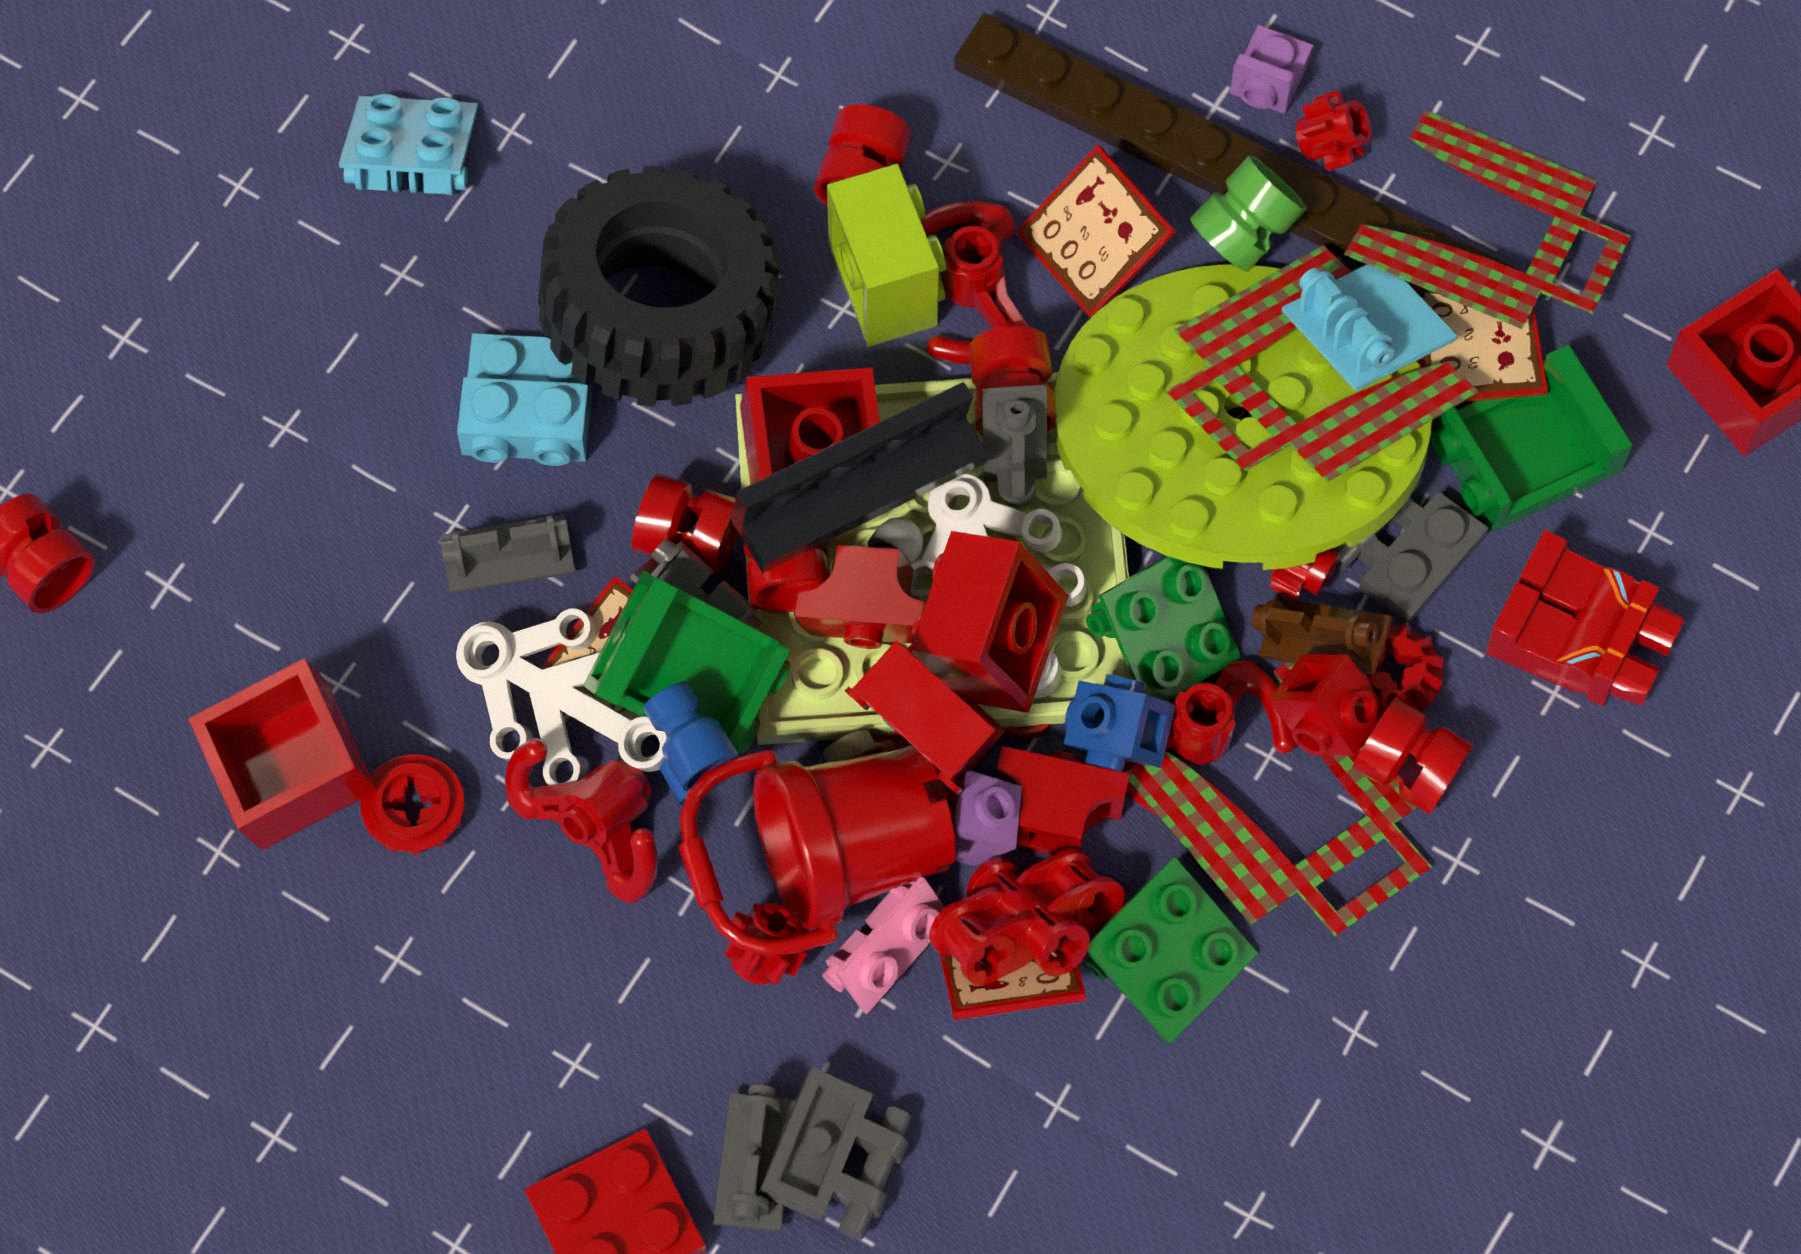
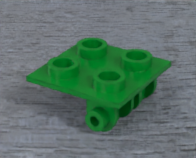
M1169 556L1164 557L1098 595L1100 601L1092 606L1091 614L1086 618L1087 627L1095 637L1116 638L1131 678L1144 683L1142 693L1166 702L1176 697L1180 692L1188 690L1220 671L1227 664L1241 658L1205 566L1188 563Z
M1172 857L1090 939L1087 951L1090 957L1085 961V966L1093 976L1101 981L1109 977L1167 1044H1171L1258 953L1175 857Z

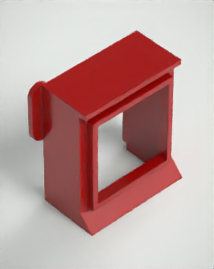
M896 640L853 688L848 686L845 692L866 711L870 707L875 710L941 771L937 777L959 795L963 791L958 786L960 775L970 771L1006 730L976 703L963 701L909 650L910 646L906 649Z

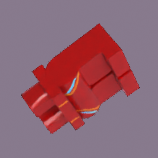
M1544 529L1520 575L1519 582L1515 584L1492 628L1486 655L1568 690L1587 694L1586 699L1603 707L1610 694L1622 700L1643 706L1656 681L1660 668L1630 654L1637 642L1668 657L1685 619L1667 607L1655 602L1659 587L1644 580L1638 583L1633 577L1622 571L1603 567L1566 549L1568 540Z

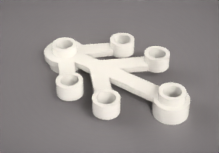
M963 474L933 489L928 500V510L931 519L936 524V528L922 560L911 564L914 569L911 598L924 601L926 604L931 587L927 590H918L914 588V583L923 574H933L935 561L944 552L951 531L988 536L985 528L1023 538L1030 549L1043 553L1053 550L1061 541L1062 530L1057 516L1047 509H1036L1027 514L992 502L986 485L977 477L969 474ZM966 495L970 498L969 504L962 510H952L948 507L950 500L955 496ZM1048 523L1053 526L1051 534L1045 538L1037 539L1030 535L1031 530L1037 524ZM1062 563L1051 568L1041 564L1056 582L1065 577H1072L1078 581L1076 588L1067 593L1069 597L1065 607L1077 605L1083 600L1086 595L1087 585L1082 571L1077 566L1070 563ZM1050 650L1034 699L1050 695L1060 682L1061 669L1052 650Z
M575 608L564 610L555 620L513 633L505 626L496 622L478 623L469 628L461 637L456 652L458 667L468 680L483 687L493 728L489 740L492 751L498 757L509 761L514 751L505 752L502 742L504 736L512 730H517L520 735L519 746L533 739L529 729L517 723L510 681L530 693L540 738L546 743L548 749L546 761L543 765V777L548 785L563 784L559 783L555 776L556 768L563 761H570L574 768L572 777L565 783L581 781L586 777L584 762L572 754L562 711L617 742L619 753L627 764L646 772L659 770L662 763L666 760L662 752V747L666 740L665 732L655 730L648 717H637L630 720L575 689L583 686L599 653L543 670L522 659L560 644L573 650H582L590 646L597 634L596 623L590 615ZM574 619H582L584 623L583 634L575 640H569L566 635L568 624ZM496 644L499 648L498 660L490 666H485L482 662V653L487 646ZM656 735L660 741L659 750L654 756L646 758L641 753V744L646 737Z

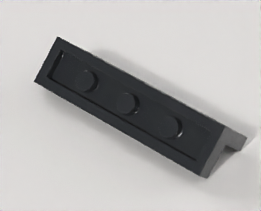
M962 382L739 490L731 520L761 572L764 573L985 464L988 453L966 418L973 396L965 383Z

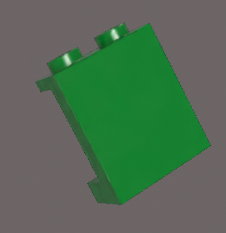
M1570 345L1547 354L1544 363L1548 390L1546 395L1476 401L1458 410L1453 407L1436 417L1433 421L1430 442L1435 455L1442 464H1450L1461 481L1460 489L1468 509L1475 516L1482 515L1491 532L1508 526L1623 471L1633 445Z
M643 570L583 686L593 694L616 706L620 705L641 717H647L643 707L649 699L671 685L687 682L700 703L699 715L716 719L736 751L744 753L757 735L760 719L756 715L767 694L774 696L787 678L790 662L786 658L791 648Z

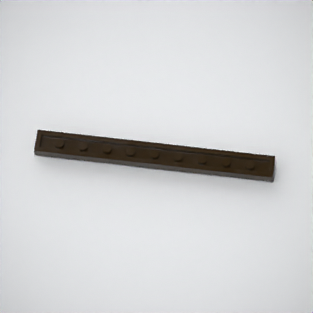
M984 12L955 55V70L1211 194L1219 193L1225 195L1228 191L1226 179L1249 154L1255 156L1282 178L1307 207L1306 211L1287 231L1320 247L1324 245L1329 251L1363 267L1367 264L1344 254L1360 225L1364 224L1452 246L1520 271L1499 259ZM1406 281L1411 287L1417 286L1413 283Z

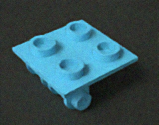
M390 94L359 96L339 161V168H344V182L355 184L356 190L388 191L390 171L392 192H400L403 172H408L410 193L417 194L419 192L421 173H423L424 193L454 196L455 190H466L468 168L463 165L478 111V103L458 102L451 98H436L433 100L404 99Z
M1365 265L1337 280L1329 271L1321 272L1318 268H1312L1299 281V286L1302 288L1301 298L1282 307V312L1355 392L1457 340V335L1405 280L1370 265Z

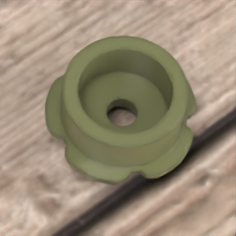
M861 729L839 738L823 751L822 755L826 762L829 763L883 753L884 747L882 743L874 742L867 729Z

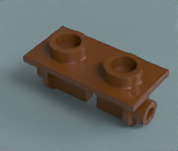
M1277 597L1276 600H1268L1265 605H1256L1251 621L1253 628L1260 630L1264 636L1258 654L1260 658L1295 664L1301 654H1348L1357 668L1362 670L1367 676L1374 677L1393 618L1390 615Z

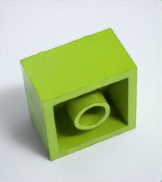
M898 164L827 184L829 247L867 347L936 327L938 302L945 300V291L939 272L946 271V263L937 236L927 237L920 220L925 219L926 215L917 185L913 183L906 186Z

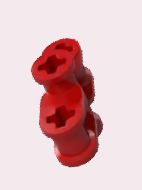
M1069 848L1062 850L1056 855L1031 866L1021 875L1018 868L1008 859L997 857L980 865L971 875L967 884L966 898L951 903L936 916L930 928L929 939L931 945L943 956H953L961 964L960 968L963 976L977 986L992 984L998 979L1024 967L1034 958L1037 966L1047 975L1058 977L1076 968L1084 959L1089 949V934L1099 931L1123 907L1125 894L1123 887L1111 877H1100L1092 870L1090 858L1079 849ZM998 876H1000L1001 878H1003L1005 881L1002 882V881L998 878ZM964 919L968 925H965L961 920ZM1051 952L1055 953L1058 957L1055 958ZM979 961V962H980L981 964H983L984 966L981 967V966H980L979 964H977L976 962Z

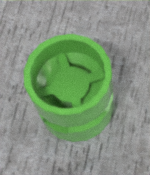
M1250 154L1226 179L1227 193L1225 195L1213 193L1190 218L1193 226L1214 249L1234 266L1245 272H1248L1270 249L1269 235L1271 233L1284 234L1307 209L1301 198L1282 178L1266 164Z

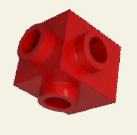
M1301 654L1269 700L1292 731V738L1295 743L1308 754L1318 756H1355L1358 750L1364 746L1371 731L1387 709L1372 689L1368 676L1356 667L1348 654Z

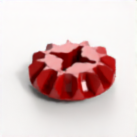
M1408 622L1400 626L1390 625L1377 669L1383 665L1386 650H1389L1390 655L1394 656L1397 664H1408V666L1412 667L1404 669L1399 690L1397 689L1396 681H1392L1388 672L1378 673L1377 670L1374 677L1368 676L1371 687L1386 708L1397 696L1423 712L1433 703L1440 691L1443 682V657L1438 656L1432 645L1431 637H1423L1413 631Z
M418 754L399 756L378 767L371 775L377 791L360 800L361 816L370 837L375 838L384 845L390 853L397 850L409 852L417 857L423 850L434 846L443 848L446 839L456 828H461V819L464 804L466 803L462 785L453 770L436 758ZM410 784L415 785L416 792L419 793L423 803H433L431 807L421 809L417 826L413 827L407 819L405 811L396 810L397 806H403L407 803V794H410Z

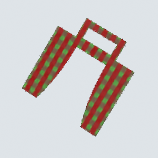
M1425 110L1409 137L1411 141L1482 184L1527 206L1555 217L1527 272L1523 273L1452 246L1364 224L1360 225L1344 255L1520 329L1526 323L1540 293L1593 314L1631 237L1580 215L1597 180ZM1579 229L1608 241L1582 294L1553 283Z
M1322 245L1174 330L1209 366L1166 390V393L1244 471L1249 470L1290 445L1329 482L1479 392L1446 361L1409 372L1360 391L1297 424L1238 365L1265 350L1296 328L1282 312V307L1301 298L1302 288L1299 286V281L1308 270L1318 268L1321 272L1329 271L1336 280L1351 273L1336 256ZM1218 381L1272 436L1248 450L1193 394Z
M1286 662L1273 671L1279 686L1294 666V663ZM1361 749L1358 750L1355 756H1320L1367 816L1296 866L1235 804L1198 773L1166 750L1161 768L1137 763L1125 771V773L1130 774L1129 782L1251 925L1297 893L1332 935L1336 937L1432 868L1428 861L1395 825L1396 822L1412 812L1416 807L1399 797V785L1392 782L1382 787L1352 768ZM1385 839L1405 863L1336 911L1316 887Z

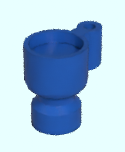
M687 682L676 683L663 689L649 699L643 707V711L655 730L665 732L666 740L662 747L663 756L666 760L660 766V772L680 805H684L687 792L704 772L728 760L739 757L720 723L714 718L699 715L700 703Z

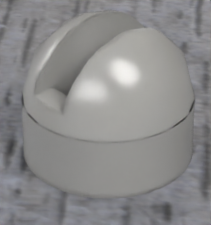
M903 517L888 519L878 526L867 541V547L900 549L910 565L917 561L923 546L921 530L913 521Z

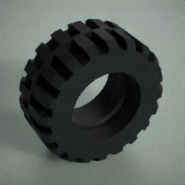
M644 166L643 172L630 174L627 168L608 174L607 182L601 184L598 179L590 182L578 190L577 200L573 197L566 200L555 213V222L548 226L543 240L538 305L540 306L539 321L543 334L551 340L550 349L558 361L564 365L572 362L571 374L585 385L590 387L595 382L602 386L601 393L619 401L622 395L637 398V405L655 407L656 401L671 400L672 407L691 404L693 396L702 394L704 399H708L724 392L727 380L732 384L739 382L751 371L752 362L761 358L767 346L769 331L772 328L779 285V254L773 247L774 237L767 224L762 219L755 221L757 211L742 196L736 199L729 196L730 188L713 178L709 183L697 179V172L679 168L678 174L662 172V166ZM658 265L674 268L692 276L710 294L699 301L685 306L671 308L652 307L626 298L617 292L606 280L632 267Z

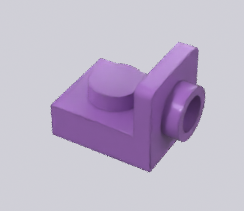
M1258 25L1245 54H1239L1234 64L1230 94L1241 97L1244 102L1255 108H1270L1286 114L1310 62L1314 45Z
M973 771L960 775L958 786L963 791L957 795L956 809L952 817L955 835V861L977 866L1016 848L1022 786Z

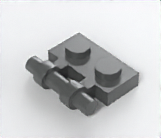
M1421 477L1419 478L1418 483L1414 488L1413 492L1411 493V495L1422 484ZM1439 491L1424 508L1412 501L1409 496L1406 503L1392 518L1404 530L1389 548L1376 537L1384 526L1351 548L1346 543L1332 548V550L1341 554L1336 565V569L1340 571H1345L1356 558L1367 565L1370 569L1361 578L1359 589L1404 623L1408 622L1409 625L1481 544L1488 531L1487 526Z
M811 1067L804 1079L757 1194L818 1221L825 1214L830 1199L833 1198L842 1202L847 1208L839 1226L840 1232L854 1239H864L871 1219L880 1217L887 1200V1196L882 1191L893 1164H900L907 1150L909 1142L904 1137L912 1116L900 1108L887 1107L881 1125L869 1121L864 1116L872 1099V1093ZM853 1144L864 1148L868 1153L859 1179L842 1173Z

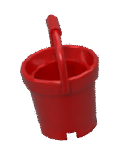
M913 745L890 752L804 767L795 760L778 763L774 751L763 750L728 760L704 772L687 792L679 818L683 843L678 848L699 909H705L717 931L739 949L763 956L795 954L834 942L838 937L835 924L842 922L845 908L913 882L920 877L949 870L947 865L954 863L956 857L955 835L947 799L936 801L932 790L925 783L939 779L933 764ZM756 769L759 770L756 771L753 786L754 809L760 842L768 870L781 903L798 917L801 923V930L805 932V934L791 938L763 939L747 934L730 921L721 905L724 902V898L703 838H698L696 818L700 804L713 786L732 776Z

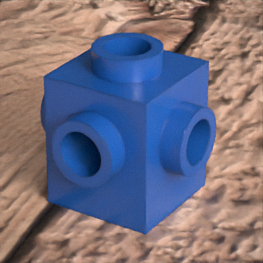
M1106 674L1104 685L1079 680L1075 697L1069 703L1066 711L1065 725L1067 731L1063 744L1086 751L1085 763L1092 766L1123 772L1125 761L1161 768L1176 705L1142 693L1144 683L1133 679Z

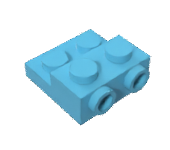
M472 333L467 377H463L457 429L462 455H469L479 461L489 463L502 462L507 458L534 459L538 463L548 466H561L569 463V461L586 462L594 382L589 387L571 374L572 362L567 365L560 363L551 351V340L547 337Z

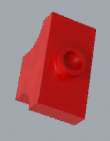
M837 545L834 568L828 579L815 589L798 592L795 617L811 636L844 638L843 641L850 646L863 649H878L882 647V641L895 642L897 640L900 643L911 644L912 627L916 617L923 612L925 602L911 598L914 569L900 549Z
M1002 746L996 768V779L1022 786L1016 847L1049 855H1056L1060 851L1069 848L1081 851L1084 837L1094 825L1106 820H1121L1130 774L1088 765L1081 757L1067 752H1051L1046 756Z

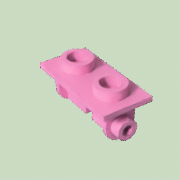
M920 877L916 882L913 881L890 890L888 895L865 919L869 927L873 929L867 936L856 930L841 948L826 960L828 969L822 974L825 981L839 992H843L846 988L860 1009L866 1014L871 1011L930 943L931 925L936 916L945 907L925 878Z

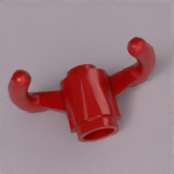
M966 201L954 202L926 212V218L920 221L927 237L942 229L960 224L974 223L979 225L959 229L951 238H947L944 243L943 254L946 271L942 272V283L948 298L961 307L976 308L992 329L1002 326L1029 327L1006 292L1004 259L1001 247L1012 236L1015 227L1014 220L1007 208L988 202ZM939 335L933 336L927 341L926 350L930 356L954 364L970 365L969 344L971 342L957 341Z
M1241 660L1227 664L1220 672V677L1215 685L1200 682L1189 688L1186 692H1180L1174 701L1176 708L1166 749H1173L1184 761L1202 765L1216 762L1229 750L1236 725L1234 721L1235 709L1244 694H1253L1265 708L1271 724L1273 747L1277 752L1282 754L1290 753L1295 749L1296 743L1292 738V731L1269 701L1278 688L1277 684L1256 664L1248 660ZM1125 761L1123 772L1130 769L1135 763ZM1128 781L1127 793L1132 799L1158 816Z
M536 738L517 747L507 763L505 773L506 797L512 809L520 817L527 820L552 819L560 824L561 829L570 840L579 845L585 844L590 847L601 860L608 890L619 900L626 903H636L648 894L657 877L658 854L652 832L648 829L639 828L631 835L630 824L646 811L647 801L651 797V787L645 774L640 769L627 764L623 759H617L615 761L611 760L606 765H599L581 781L533 787L529 774L534 765L546 758L548 753L547 745L543 740Z

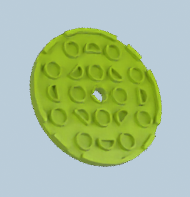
M1212 265L1175 271L1150 279L1117 296L1097 311L1077 333L1062 359L1054 393L1057 415L1054 435L1065 471L1070 470L1074 478L1084 490L1085 501L1105 521L1122 534L1163 555L1188 563L1219 569L1223 568V561L1262 563L1263 570L1290 568L1313 563L1317 553L1335 548L1344 543L1351 548L1377 532L1406 503L1424 469L1431 436L1432 420L1329 482L1290 445L1249 470L1244 471L1166 393V390L1209 366L1174 330L1280 270L1278 268L1254 265L1248 272H1245L1234 265ZM1297 327L1265 350L1238 365L1297 424L1360 391L1421 369L1418 361H1415L1355 392ZM1218 381L1193 394L1248 450L1272 436L1254 417L1239 420L1227 414L1226 410L1243 406Z

